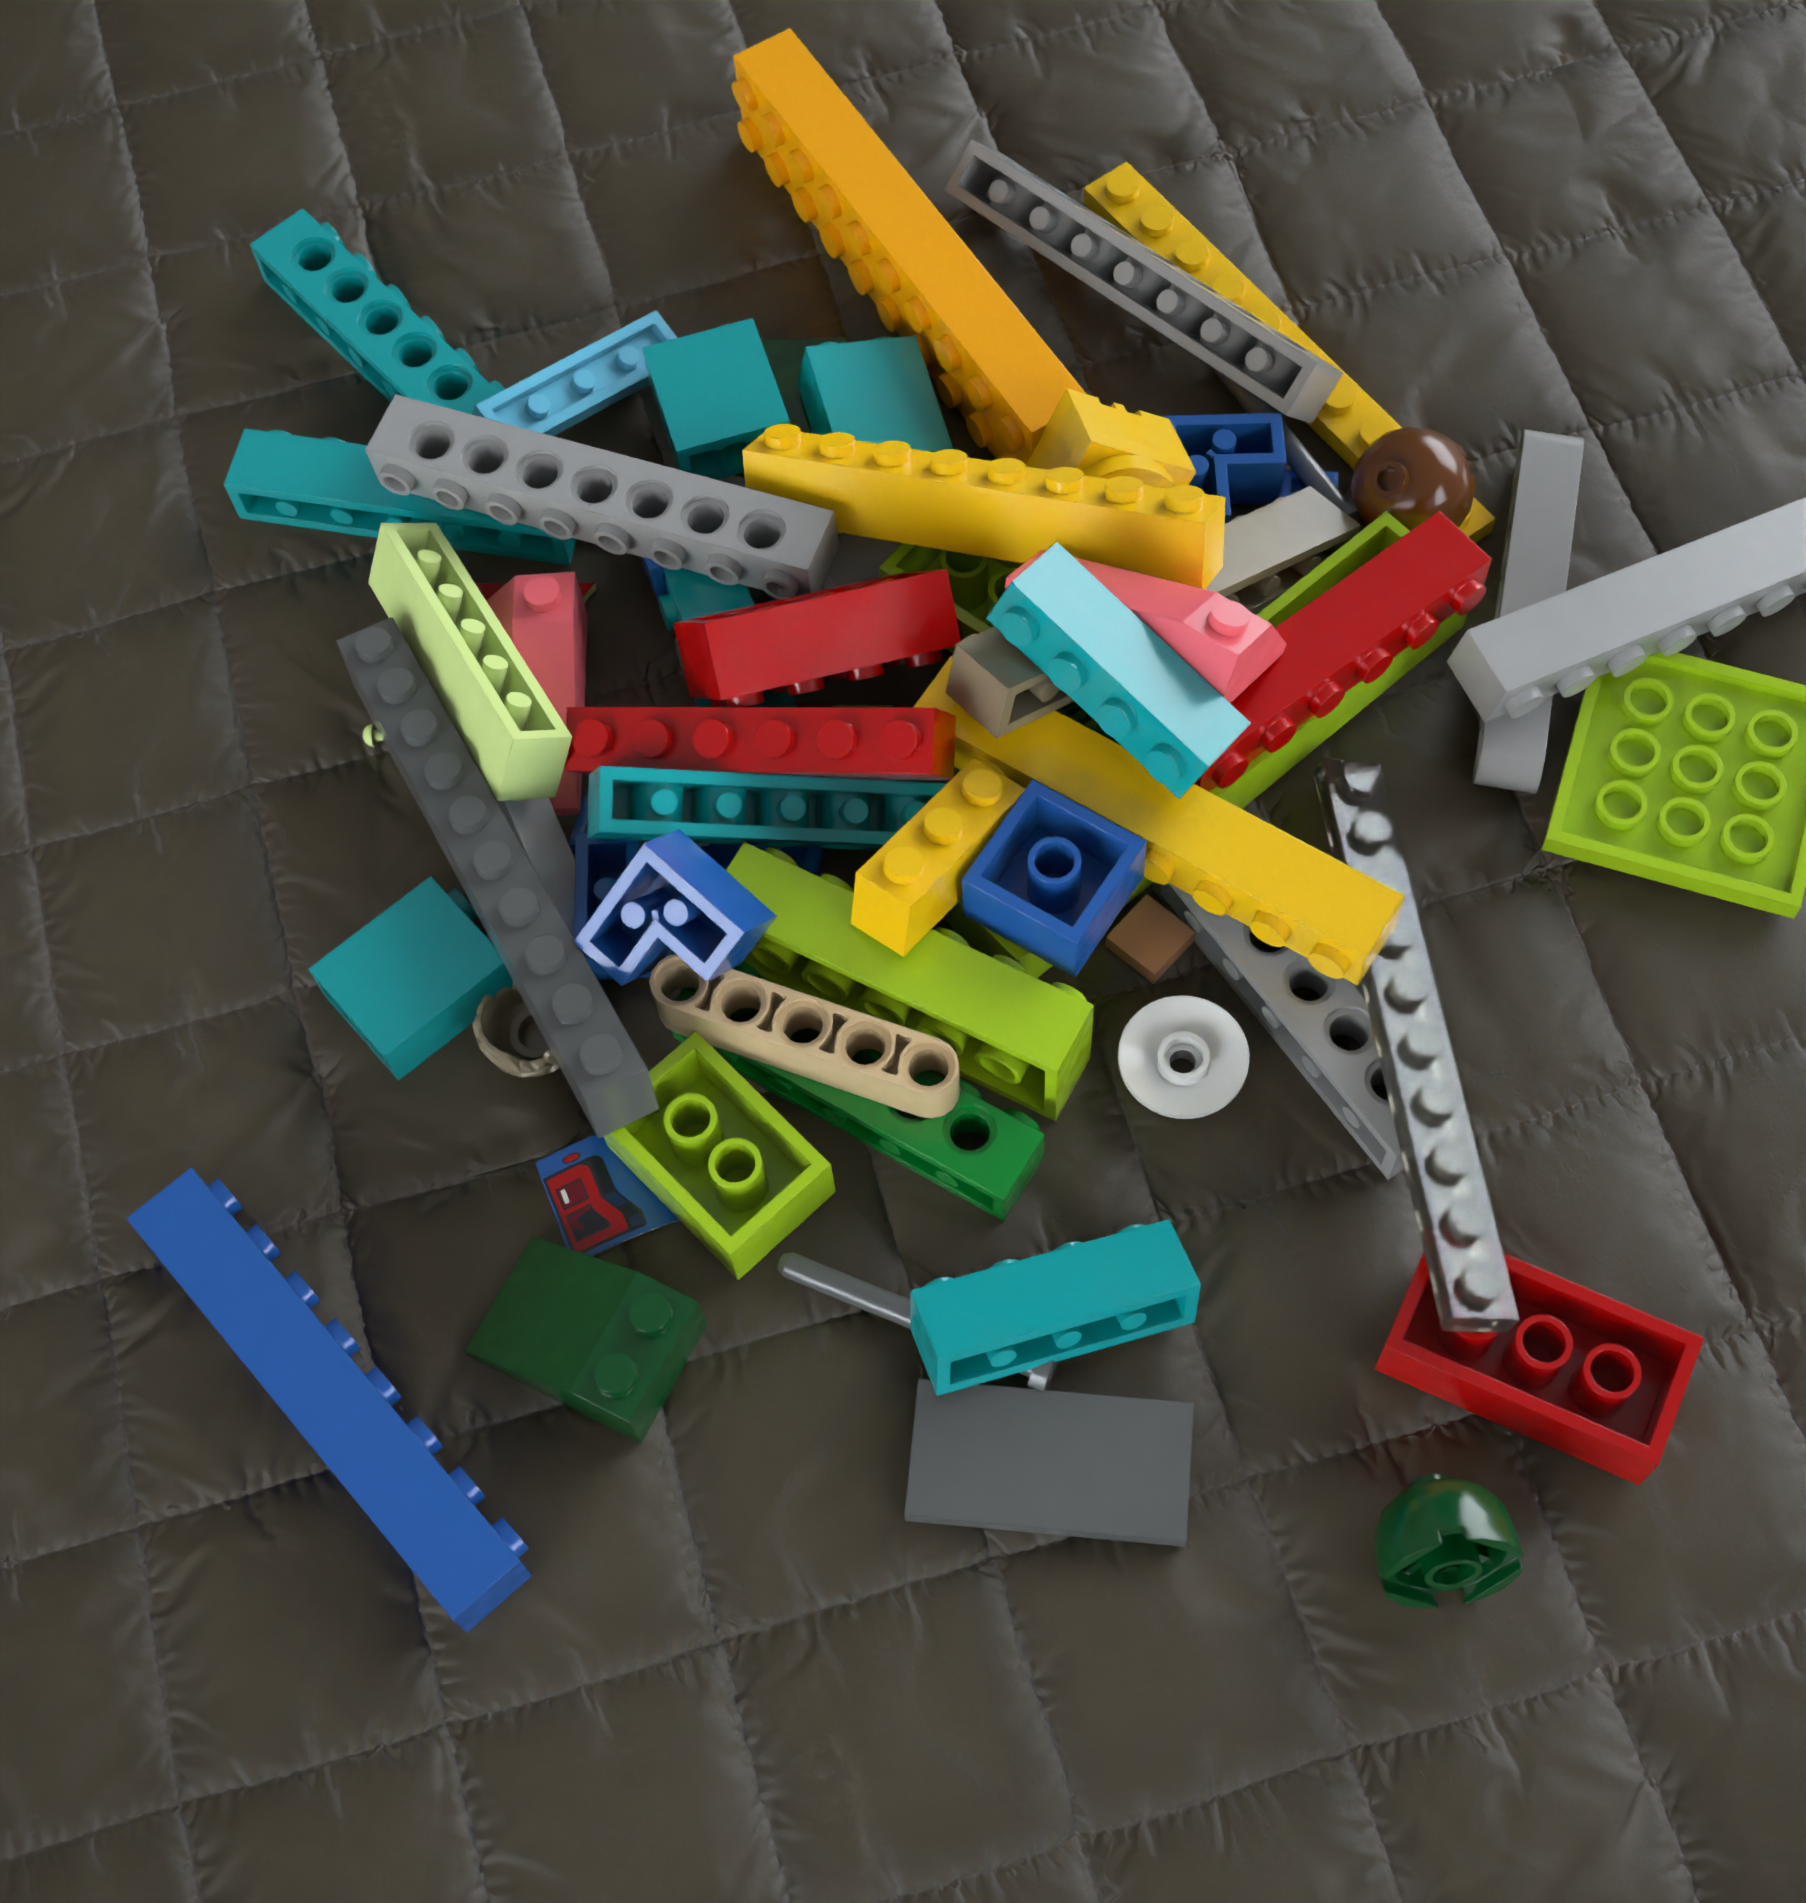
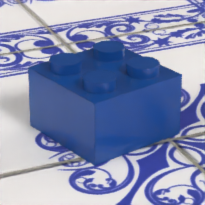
M1032 779L963 877V915L1076 978L1142 880L1147 841Z

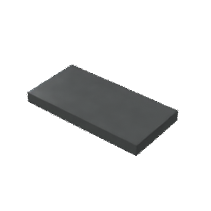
M918 1379L904 1514L905 1521L1185 1547L1187 1542L1194 1403L1052 1390L1041 1391L1039 1389L977 1384L936 1396L930 1380Z

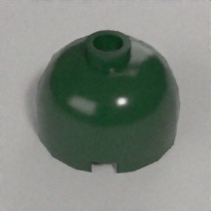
M1427 1474L1418 1477L1409 1484L1407 1489L1401 1491L1382 1510L1373 1539L1375 1563L1384 1593L1388 1599L1406 1607L1421 1609L1439 1608L1432 1593L1464 1589V1604L1478 1601L1503 1590L1520 1576L1523 1569L1520 1556L1524 1557L1521 1544L1505 1505L1492 1492L1482 1486L1466 1480L1449 1478L1443 1474Z

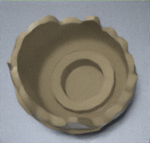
M514 981L512 988L504 987L496 992L495 997L485 995L482 998V1003L477 1008L473 1029L480 1050L493 1064L503 1072L523 1078L539 1077L560 1068Z

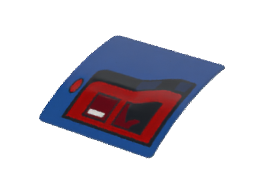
M593 1135L535 1163L564 1242L569 1249L594 1256L628 1239L679 1221L660 1199L607 1146L604 1136L598 1138L597 1135Z

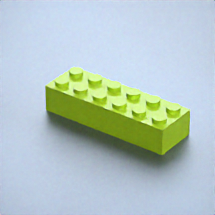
M743 842L726 871L777 916L743 960L755 968L762 979L785 987H791L802 993L939 1038L948 1043L956 1052L960 1076L1054 1121L1057 1120L1091 1057L1094 1005L1087 1002V999L1081 992L1061 982H1054L1050 985L1029 975L1020 963L1007 956L994 955L992 958L969 947L967 941L959 934L942 927H938L935 930L931 929L903 957L850 924L854 891L846 882L830 874H822L820 877L798 867L790 856L775 848H766L763 851Z

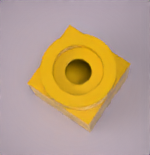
M1066 388L1025 465L1027 467L1047 470L1057 467H1073L1081 470L1086 476L1105 479L1117 476H1132L1142 480L1144 485L1164 488L1189 485L1196 474V470L1170 419L1138 410L1135 414L1129 413L1124 405L1114 402L1109 407L1101 404L1098 397Z

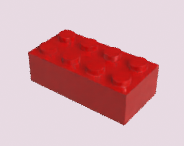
M947 569L907 571L673 623L689 697L709 699L711 707H747L765 702L763 690L768 689L771 694L787 691L788 695L816 691L825 688L824 676H828L829 680L847 678V681L880 676L885 674L883 663H886V667L905 664L906 668L936 663L943 660L941 649L954 647L956 643L961 642Z
M1435 1224L1374 1370L1636 1485H1640L1659 1465L1704 1337Z

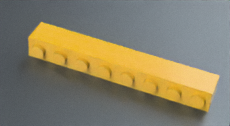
M778 424L768 427L759 437L742 450L746 488L832 510L835 514L837 531L840 533L1023 564L1040 550H1048L1058 542L1076 558L1201 589H1206L1223 567L1226 497L1204 494V491L1196 486L1157 487L1144 485L1142 480L1132 476H1117L1105 479L1086 476L1081 470L1073 467H1057L1051 470L1027 467L1024 462L1014 458H1000L993 461L968 458L965 452L955 449L929 452L911 449L908 443L902 441H885L877 444L855 440L853 435L844 432H834L825 435L801 432L799 427L791 424Z
M950 656L914 705V707L937 708L956 715L954 767L962 770L975 758L1025 789L1033 779L1147 841L1144 876L1147 879L1161 885L1172 884L1192 895L1194 901L1204 910L1219 916L1227 914L1249 926L1257 938L1271 946L1288 947L1308 958L1310 964L1325 976L1334 979H1341L1343 977L1359 985L1397 924L1405 895L1195 784L1178 799L1161 782L1154 779L1148 770L1122 745L1057 711L1044 715L1003 736L994 737L946 694L952 666V656Z

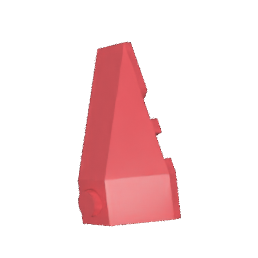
M1040 550L1006 578L1004 587L1008 588L1016 577L1047 550ZM1074 557L1229 703L1284 653L1286 642L1271 623L1248 611L1242 604L1231 601L1217 592Z
M573 571L514 576L490 597L487 603L566 726L567 707H585L588 613L576 573ZM565 765L556 797L549 798L556 816L580 814L582 774L565 771Z

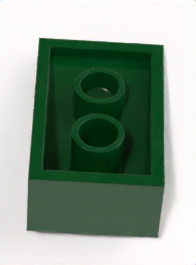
M532 1236L464 1352L467 1356L641 1444L707 1327V1323L699 1302L638 1271Z

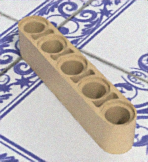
M676 954L667 956L659 961L651 972L649 983L659 1018L666 1028L677 1034L689 1037L696 1031L712 1046L919 1117L936 1118L943 1116L951 1111L959 1100L960 1074L957 1054L948 1043L939 1038L734 969L707 982ZM689 987L698 990L688 1000L673 1001L669 999L672 993L680 988ZM747 1007L759 1011L749 1021L735 1022L729 1019L732 1013L738 1009ZM810 1028L820 1032L816 1039L808 1043H796L790 1040L791 1036L800 1029ZM865 1049L877 1050L883 1054L878 1061L868 1065L858 1064L851 1060L854 1054ZM926 1070L939 1071L946 1076L942 1082L934 1086H922L913 1080L917 1074Z

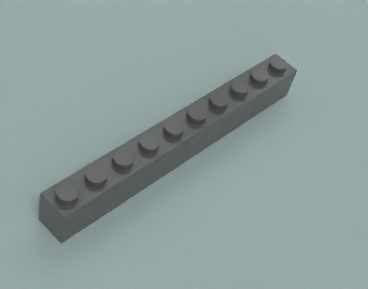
M393 617L337 640L336 642L354 688L597 1137L601 1138L658 1110V1102L644 1061L580 948L573 943L574 937Z

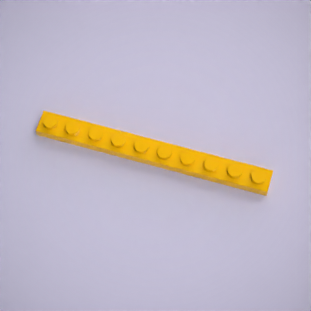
M1128 162L1123 163L1084 187L1083 203L1092 212L1343 372L1313 423L1307 424L1352 469H1354L1356 462L1370 443L1385 432L1402 428ZM1473 498L1471 510L1459 529L1476 543L1492 532L1496 518L1480 502Z

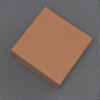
M1146 894L1106 936L1105 947L1154 984L1194 942L1196 931Z

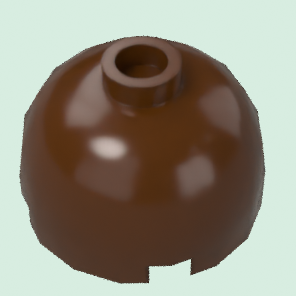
M1404 427L1385 432L1370 443L1355 464L1350 484L1351 499L1359 510L1360 522L1363 527H1367L1387 511L1411 531L1440 510L1459 528L1471 510L1476 489L1474 475L1470 474L1469 464L1464 457H1467L1462 447L1444 434L1416 427Z

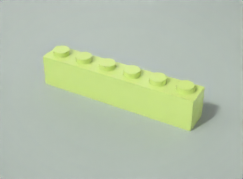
M381 523L368 583L388 617H393L496 800L524 801L526 799L556 797L572 735L438 524Z

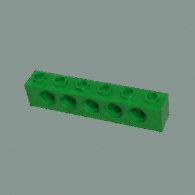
M744 961L733 968L734 970L762 979L759 972ZM685 987L674 1001L688 1000L698 990ZM747 1007L738 1009L732 1013L729 1019L735 1021L742 1014L749 1012L758 1013L759 1011ZM810 1028L800 1029L791 1036L790 1040L796 1043L811 1042L820 1035V1032ZM672 1031L674 1038L682 1043L688 1038ZM712 1046L741 1076L1003 1222L1007 1219L1044 1158L1045 1134L1039 1131V1126L1033 1119L1013 1108H1006L1003 1112L982 1100V1095L976 1088L961 1079L959 1100L951 1111L936 1118L920 1117L908 1119L898 1114L899 1109ZM865 1049L854 1054L851 1060L858 1064L868 1065L878 1061L883 1054L877 1050ZM926 1070L917 1074L913 1080L922 1086H934L944 1079ZM970 1132L980 1134L987 1140L984 1146L972 1151L963 1150L953 1143L960 1135Z

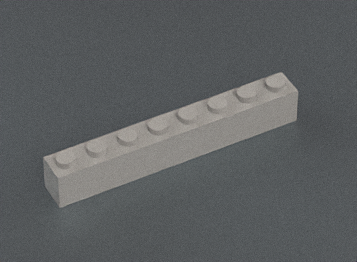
M1806 497L1468 629L1450 655L1447 663L1485 723L1507 713L1511 718L1521 717L1537 708L1545 698L1559 692L1564 698L1573 696L1592 684L1596 677L1611 672L1614 677L1622 676L1642 664L1648 656L1661 651L1664 656L1676 654L1689 646L1697 636L1711 631L1713 636L1725 634L1743 622L1746 616L1756 612H1760L1763 617L1772 615L1787 606L1795 596L1806 592Z

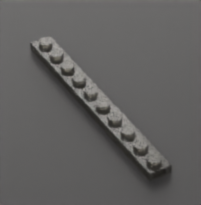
M1322 758L1313 775L1332 857L1405 895L1396 926L1361 982L1442 1331L1508 1333L1520 1319L1380 763Z

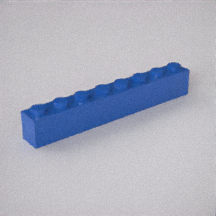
M189 1168L127 1217V1221L451 1619L468 1633L533 1576L519 1560V1557L529 1548L503 1517L492 1526L476 1508L486 1496L460 1465L448 1475L433 1457L444 1446L418 1415L407 1424L392 1407L402 1396L377 1366L366 1375L351 1358L361 1347L336 1318L324 1326L311 1311L313 1307L321 1302L319 1297L296 1270L286 1278L281 1275L272 1262L282 1253L257 1223L245 1231L233 1216L243 1207L221 1180L217 1178L207 1186L193 1168Z

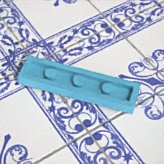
M657 310L476 404L472 415L555 436L649 385L650 382L642 348L669 339H676L677 336Z

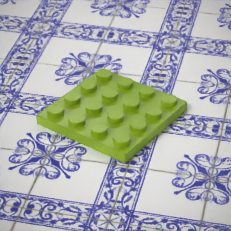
M1661 651L1648 656L1642 664L1622 676L1614 677L1611 672L1596 677L1594 682L1583 691L1541 850L1794 919L1801 908L1806 887V685L1682 653L1664 656Z

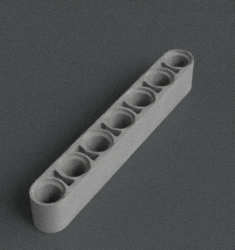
M1523 430L1514 470L1494 619L1566 591L1584 438ZM1553 695L1545 698L1531 712L1518 718H1511L1508 713L1485 723L1481 718L1473 771V784L1533 794L1537 793L1545 763Z

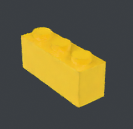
M973 758L856 872L850 924L905 957L961 900L963 877L1023 794L1025 788Z

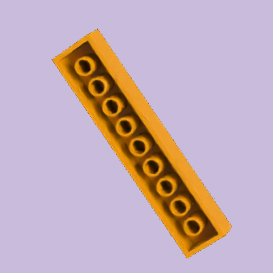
M791 28L733 55L736 81L732 82V91L740 107L742 120L737 123V128L747 150L751 153L758 152L764 160L766 170L772 182L777 187L784 186L792 196L794 207L800 218L805 223L811 221L818 229L821 241L828 254L833 259L839 257L846 265L856 290L861 295L868 294L876 304L879 317L886 329L890 332L897 331L901 337L916 336L927 371L934 378L941 399L947 407L951 409L956 407L962 414L974 442L981 448L987 446L996 459L1014 458L1021 460L1026 465L1066 388L1085 393V391Z

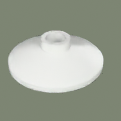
M1179 995L1165 997L1141 1008L1125 1026L1118 1047V1066L1123 1082L1129 1092L1137 1101L1151 1111L1176 1119L1204 1117L1225 1107L1241 1090L1249 1068V1047L1245 1034L1238 1022L1219 1005L1194 996ZM1184 1058L1193 1064L1194 1069L1189 1073H1179L1174 1071L1170 1064L1175 1059Z

